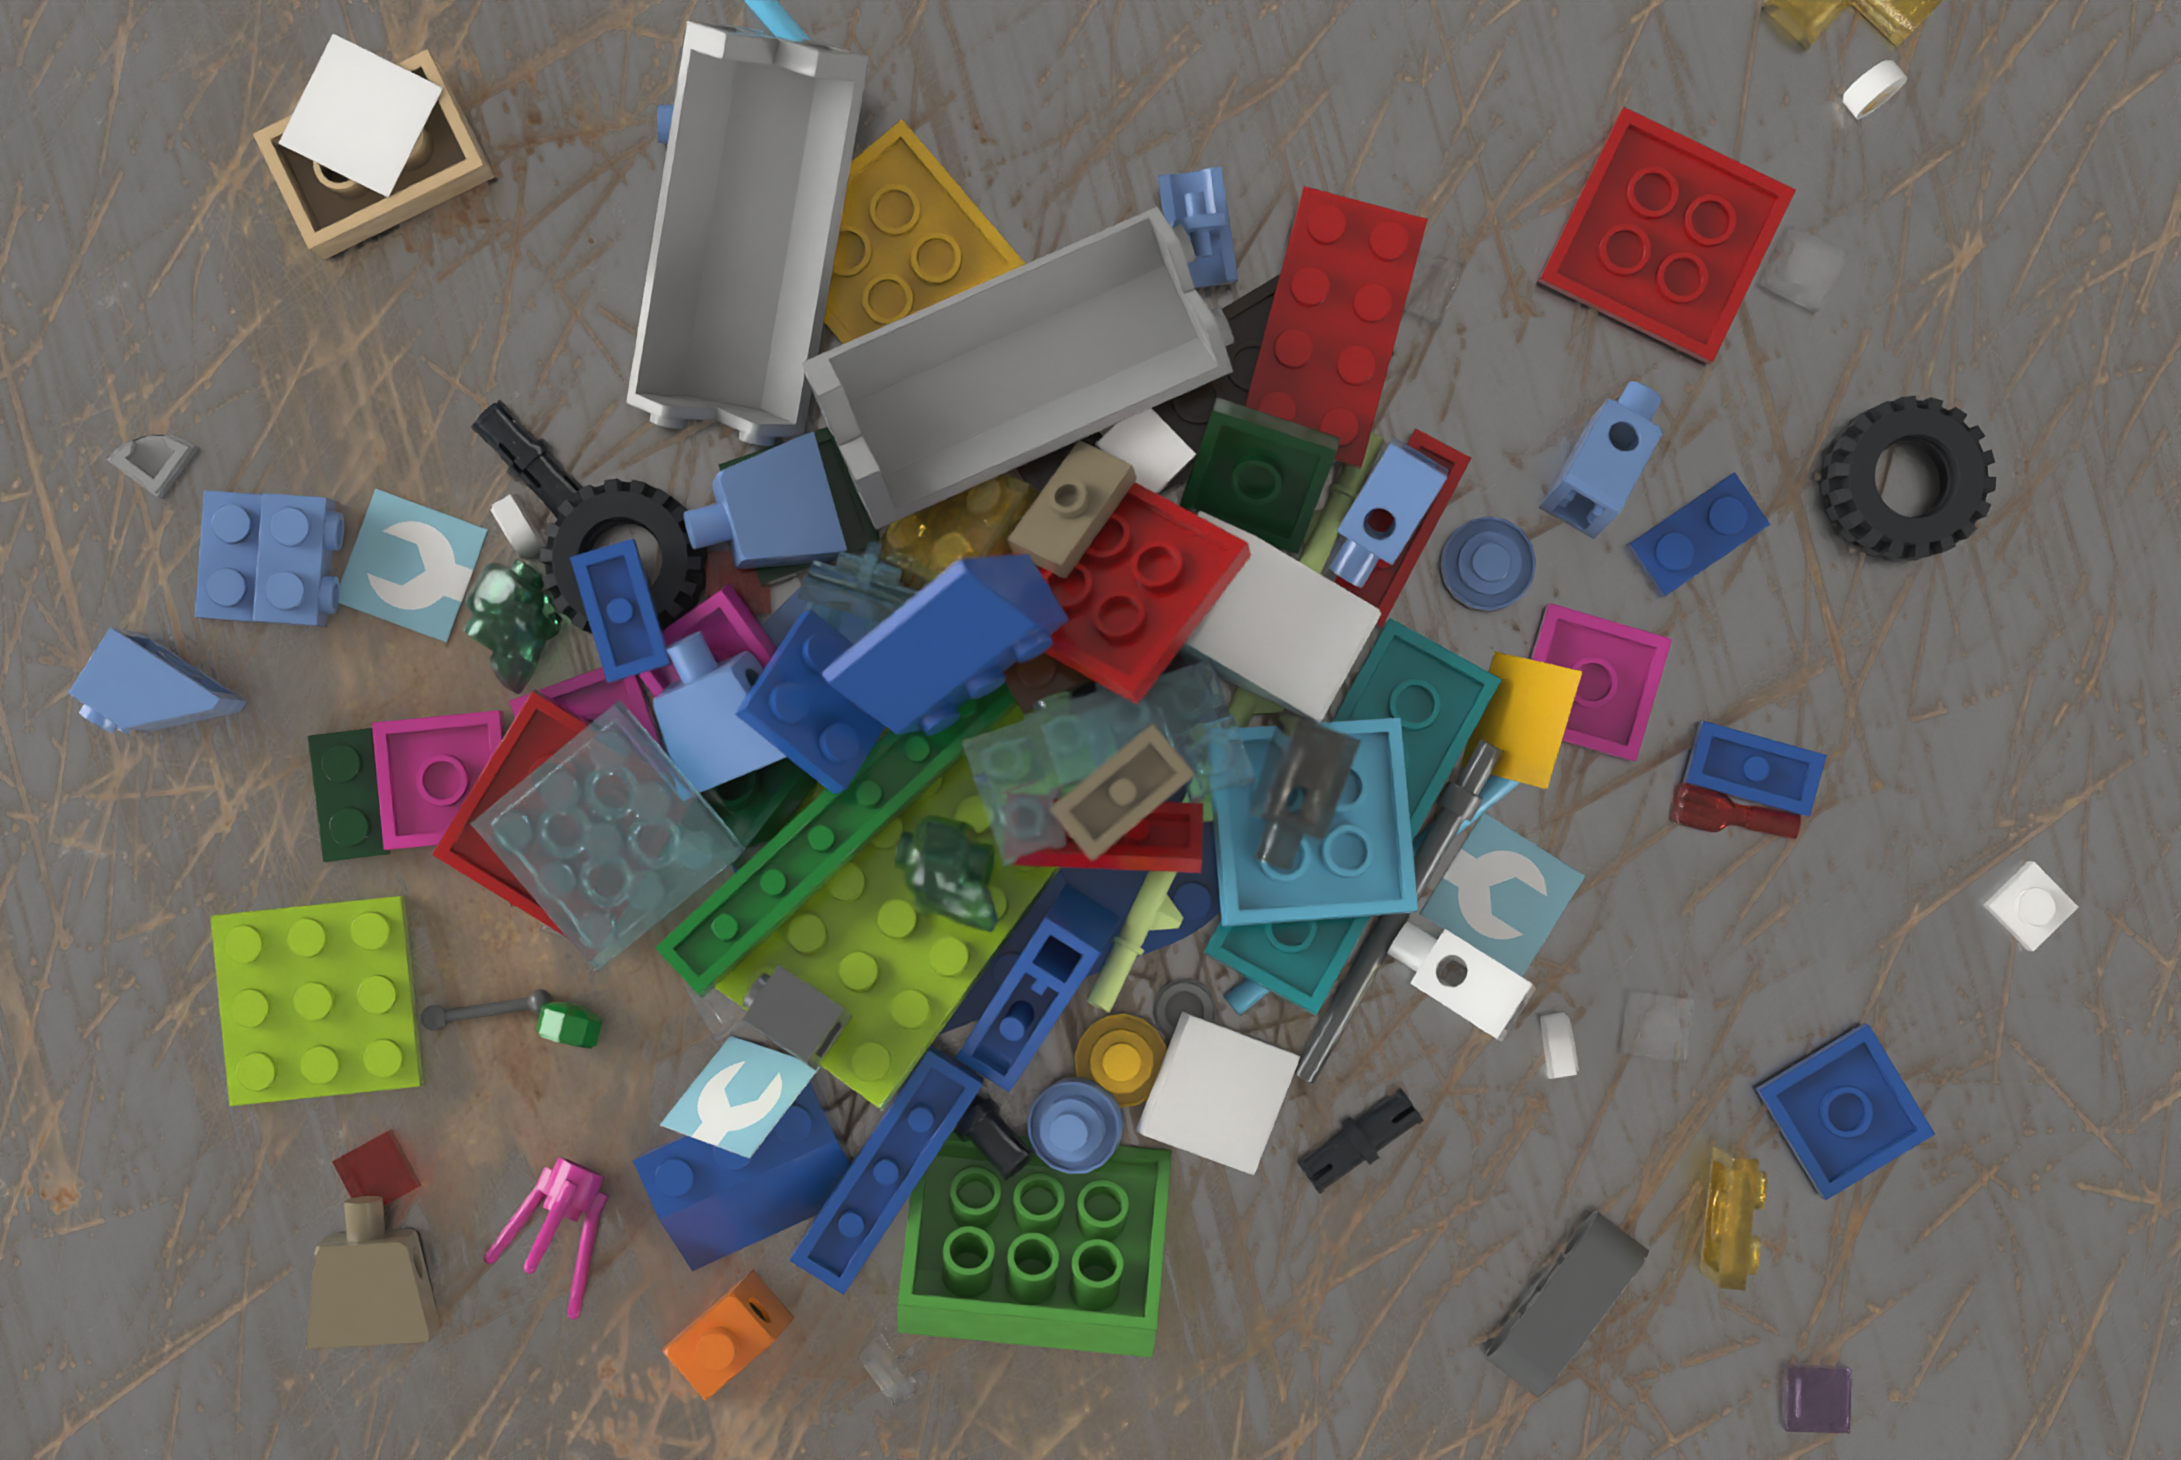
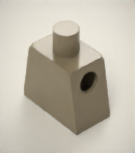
M362 1196L345 1200L346 1233L326 1235L316 1246L306 1338L307 1350L430 1342L440 1328L439 1317L417 1232L413 1229L385 1230L383 1198L380 1196Z

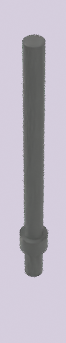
M1483 739L1479 741L1457 782L1455 783L1450 780L1437 802L1442 808L1413 857L1417 901L1420 899L1463 821L1468 820L1471 822L1483 801V798L1478 795L1503 753L1502 750ZM1411 913L1380 915L1303 1050L1294 1074L1307 1082L1315 1083L1387 957L1391 944Z

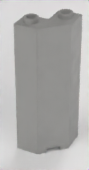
M687 21L626 403L651 413L649 420L651 423L668 428L684 429L688 427L689 420H716L739 430L738 439L741 441L762 446H775L777 437H799L805 433L812 389L801 363L818 356L869 56L835 45L807 39L799 42L780 37L765 36L764 31Z
M1152 208L802 362L801 365L831 435L835 438L848 467L849 475L876 530L1233 372L1225 348L1234 343L1232 331L1222 310L1219 307L1209 310L1194 287L1187 264L1195 261L1196 256L1183 226L1180 224L1172 228L1159 208Z

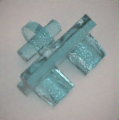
M870 540L864 557L840 551L836 566L813 560L807 577H804L802 580L798 599L806 601L804 613L810 609L813 610L838 632L842 625L844 613L868 619L864 638L917 595L919 591L898 585L902 569L880 563L883 544Z

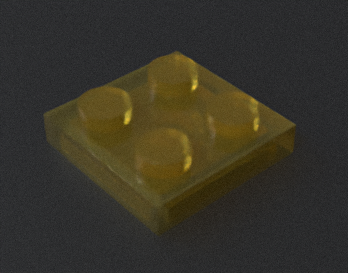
M1713 1146L1699 1272L1719 1288L1745 1291L1747 1274L1756 1275L1759 1266L1760 1238L1759 1236L1751 1235L1754 1210H1763L1765 1205L1766 1171H1758L1759 1160L1738 1148Z

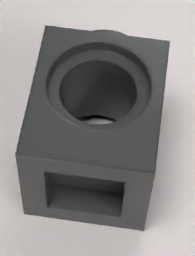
M778 965L771 976L763 973L751 986L743 1001V1006L748 1011L741 1020L816 1071L852 1018V1015L842 1006Z

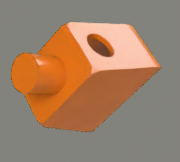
M753 1269L661 1350L706 1401L767 1349L795 1317ZM750 1303L760 1311L765 1321L754 1312Z

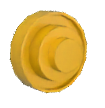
M1128 1013L1106 1015L1091 1023L1079 1038L1074 1055L1076 1076L1097 1082L1114 1095L1120 1108L1137 1106L1148 1100L1167 1051L1166 1044L1158 1030L1142 1017Z

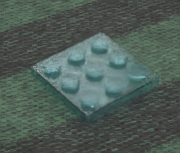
M621 700L617 701L471 823L474 829L596 972L746 850Z

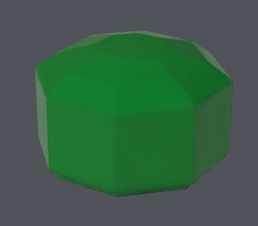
M565 1001L549 1002L541 1007L536 1031L540 1037L558 1043L592 1049L593 1046L597 1045L602 1020L596 1013L585 1006Z

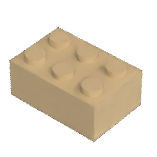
M428 49L396 64L443 87L389 198L278 144L292 115L253 133L308 249L323 260L495 177L441 64Z

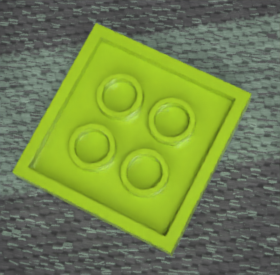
M405 895L210 916L229 1106L424 1085Z

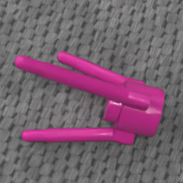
M558 1157L553 1169L544 1167L536 1187L484 1255L485 1263L493 1264L546 1195L547 1198L543 1207L550 1210L524 1264V1271L528 1274L536 1271L562 1218L565 1217L578 1222L582 1211L586 1212L567 1310L568 1318L572 1320L577 1319L580 1315L582 1300L585 1294L600 1214L609 1195L599 1191L605 1177L563 1157Z

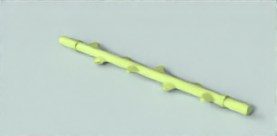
M1373 432L1370 434L1361 469L1344 465L1336 483L1330 484L1328 488L1331 494L1323 510H1315L1303 540L1306 546L1298 562L1322 575L1321 571L1340 534L1337 532L1339 524L1360 492L1384 442L1382 437ZM1239 686L1221 722L1196 725L1189 737L1203 756V760L1182 803H1203V823L1213 822L1205 733L1213 729L1245 728L1252 715L1282 713L1284 710L1283 707ZM1148 872L1118 936H1113L1111 939L1114 945L1086 1002L1110 1013L1137 955L1142 956L1144 952L1141 946L1148 932L1152 930L1179 929L1183 916L1167 895L1177 872Z

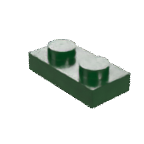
M372 728L307 736L323 862L391 854L390 849L384 850Z

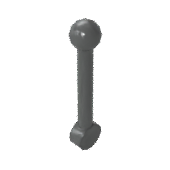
M538 989L526 998L447 1010L440 1005H431L423 1010L421 1022L426 1029L440 1030L446 1026L447 1022L525 1010H532L534 1013L540 1014L542 1005L553 1002V998L548 991Z

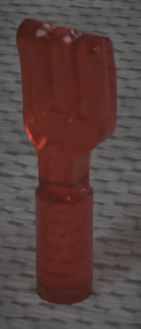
M1687 783L1680 785L1678 797L1674 804L1675 807L1670 817L1676 823L1709 832H1719L1729 825L1746 827L1747 830L1796 840L1801 826V815L1755 805L1737 804L1724 793L1699 788Z

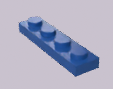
M930 1045L792 1252L789 1261L844 1295L982 1087L984 1078Z

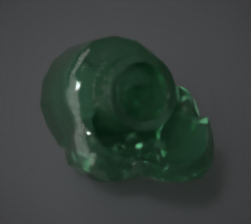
M516 558L510 568L496 562L489 563L483 568L466 595V607L472 613V616L462 630L477 642L493 651L489 659V665L497 679L506 689L516 694H521L534 675L539 660L544 659L550 640L561 631L563 618L554 611L555 605L552 603L554 601L552 596L543 590L542 576L544 574Z
M927 815L922 818L914 833L903 831L896 850L895 869L905 871L904 880L907 891L914 896V908L925 916L938 914L949 921L962 924L968 928L989 933L993 932L998 918L988 885L995 862V845L978 841L976 830L972 824L939 815Z

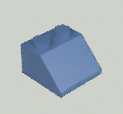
M111 627L68 692L69 695L84 704L79 713L88 721L110 733L118 729L126 734H129L131 729L154 731L238 713L242 711L247 703V700L143 633Z

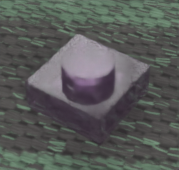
M1784 1364L1782 1428L1786 1432L1850 1434L1852 1369L1848 1366Z

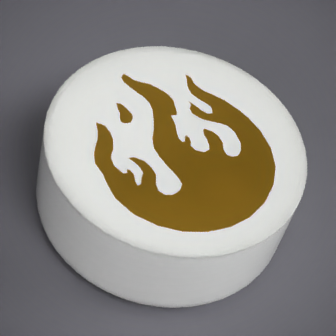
M1884 60L1855 81L1843 95L1844 99L1842 102L1856 119H1861L1890 99L1905 84L1907 76L1894 60Z

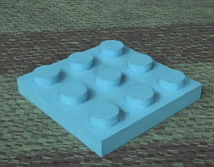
M1400 718L1323 722L1320 725L1308 723L1213 729L1205 733L1222 927L1405 914L1418 911Z

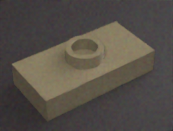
M1078 440L1007 539L1012 553L1017 555L1029 554L1034 564L1066 579L1133 483L1137 480L1133 465Z
M1152 723L1048 810L1088 858L1094 860L1191 779L1195 773Z

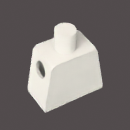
M1407 921L1387 954L1417 972L1411 981L1412 985L1502 1043L1537 990L1532 983L1446 929L1437 940ZM1451 961H1456L1467 968L1465 980L1456 987L1442 979V971Z

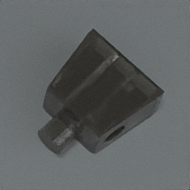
M1279 714L1249 809L1250 815L1266 820L1254 855L1255 859L1291 871L1304 834L1323 840L1358 751L1360 739L1300 718ZM1299 786L1303 793L1302 804L1297 810L1290 812L1286 805L1287 796L1293 788Z

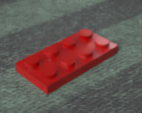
M1303 186L1245 407L1339 437V444L1333 462L1361 469L1428 219Z

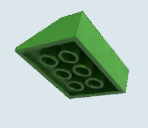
M953 1129L910 1194L898 1297L897 1333L1152 1358L1158 1325L1172 1151L1119 1145L1102 1166L1087 1173L1067 1174L1051 1168L1035 1152L1034 1157L1020 1172L1008 1180H1004L1000 1176L1001 1173L970 1140L962 1142ZM1019 1136L1028 1147L1034 1150L1028 1136Z

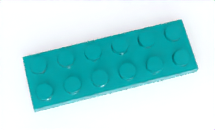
M1389 618L1332 722L1386 718L1401 719L1411 837L1413 841L1502 679ZM1371 916L1222 927L1221 919L1203 954L1316 1016Z

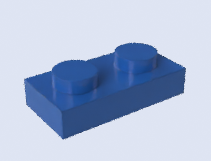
M1734 472L1628 543L1627 547L1661 597H1664L1771 524Z
M629 539L570 557L607 683H613L673 665L666 651L667 644L636 540Z
M1700 721L1683 783L1810 817L1827 755L1707 721Z

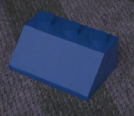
M1029 554L959 559L826 668L822 675L831 687L894 733L902 734L924 730L926 735L930 736L956 722L960 717L957 708L971 697L972 699L984 697L1000 687L1006 681L1003 672L1016 661H1028L1048 649L1053 643L1050 634L1069 619Z
M813 1076L750 1158L684 1134L642 1153L633 1160V1163L659 1221L690 1269L694 1271L816 1216L853 1159L816 1076Z

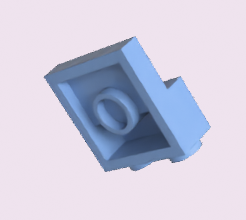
M204 490L194 617L326 627L327 614L336 613L339 601L338 577L330 576L332 550L339 551L341 549L344 535V518L341 512H335L336 501L326 497Z

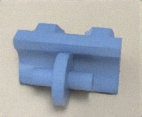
M1221 166L1188 173L1159 175L1158 185L1163 216L1172 228L1180 224L1183 226L1195 252L1196 260L1187 264L1195 289L1238 283Z

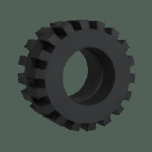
M1906 396L1891 402L1886 401L1861 413L1849 421L1851 424L1847 428L1839 431L1832 441L1835 445L1833 451L1827 454L1824 459L1822 468L1828 470L1827 480L1821 482L1822 496L1829 495L1832 507L1827 508L1826 511L1831 522L1839 520L1844 527L1840 534L1849 543L1857 541L1863 546L1861 551L1872 557L1883 555L1886 556L1887 561L1901 562L1909 559L1918 560L1943 553L1956 547L1955 544L1957 542L1968 539L1978 529L1974 524L1978 519L1986 517L1992 505L1985 502L1987 493L1993 492L1996 489L1997 477L1988 476V465L1995 463L1992 449L1984 452L1979 443V440L1986 437L1980 427L1976 425L1969 428L1963 422L1967 414L1959 408L1955 407L1947 410L1942 407L1943 400L1932 397L1922 401L1916 400V396ZM1905 442L1918 446L1932 458L1938 469L1940 489L1937 500L1930 511L1921 516L1906 517L1898 514L1885 504L1878 493L1875 482L1877 461L1881 453L1892 444Z
M619 479L604 480L603 485L597 487L588 485L578 490L580 496L572 502L566 499L557 509L561 514L554 524L548 523L544 535L548 536L546 549L540 548V562L545 564L546 575L542 576L545 589L552 593L555 599L552 603L558 611L566 615L572 621L571 623L582 631L592 634L570 557L592 551L597 539L605 531L619 524H634L645 528L655 537L660 546L662 555L661 569L656 581L650 587V591L662 630L698 604L699 600L696 598L701 587L705 588L708 574L705 573V561H709L707 547L692 548L684 522V512L688 510L679 501L661 489L650 486L646 482L633 479L631 482Z

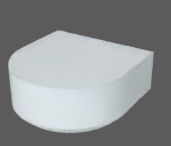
M509 494L491 505L492 509L490 510L521 559L525 558L528 560L539 554L540 548L546 549L538 529L517 494Z
M1564 1012L1541 1015V1034L1548 1079L1577 1075L1579 1066L1569 1016L1565 1015Z

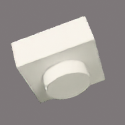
M2028 861L1983 905L2027 951L2032 952L2079 908L2034 861Z

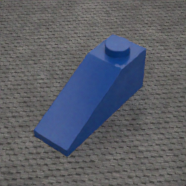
M1065 884L955 1059L1010 1093L1101 954L1121 918Z

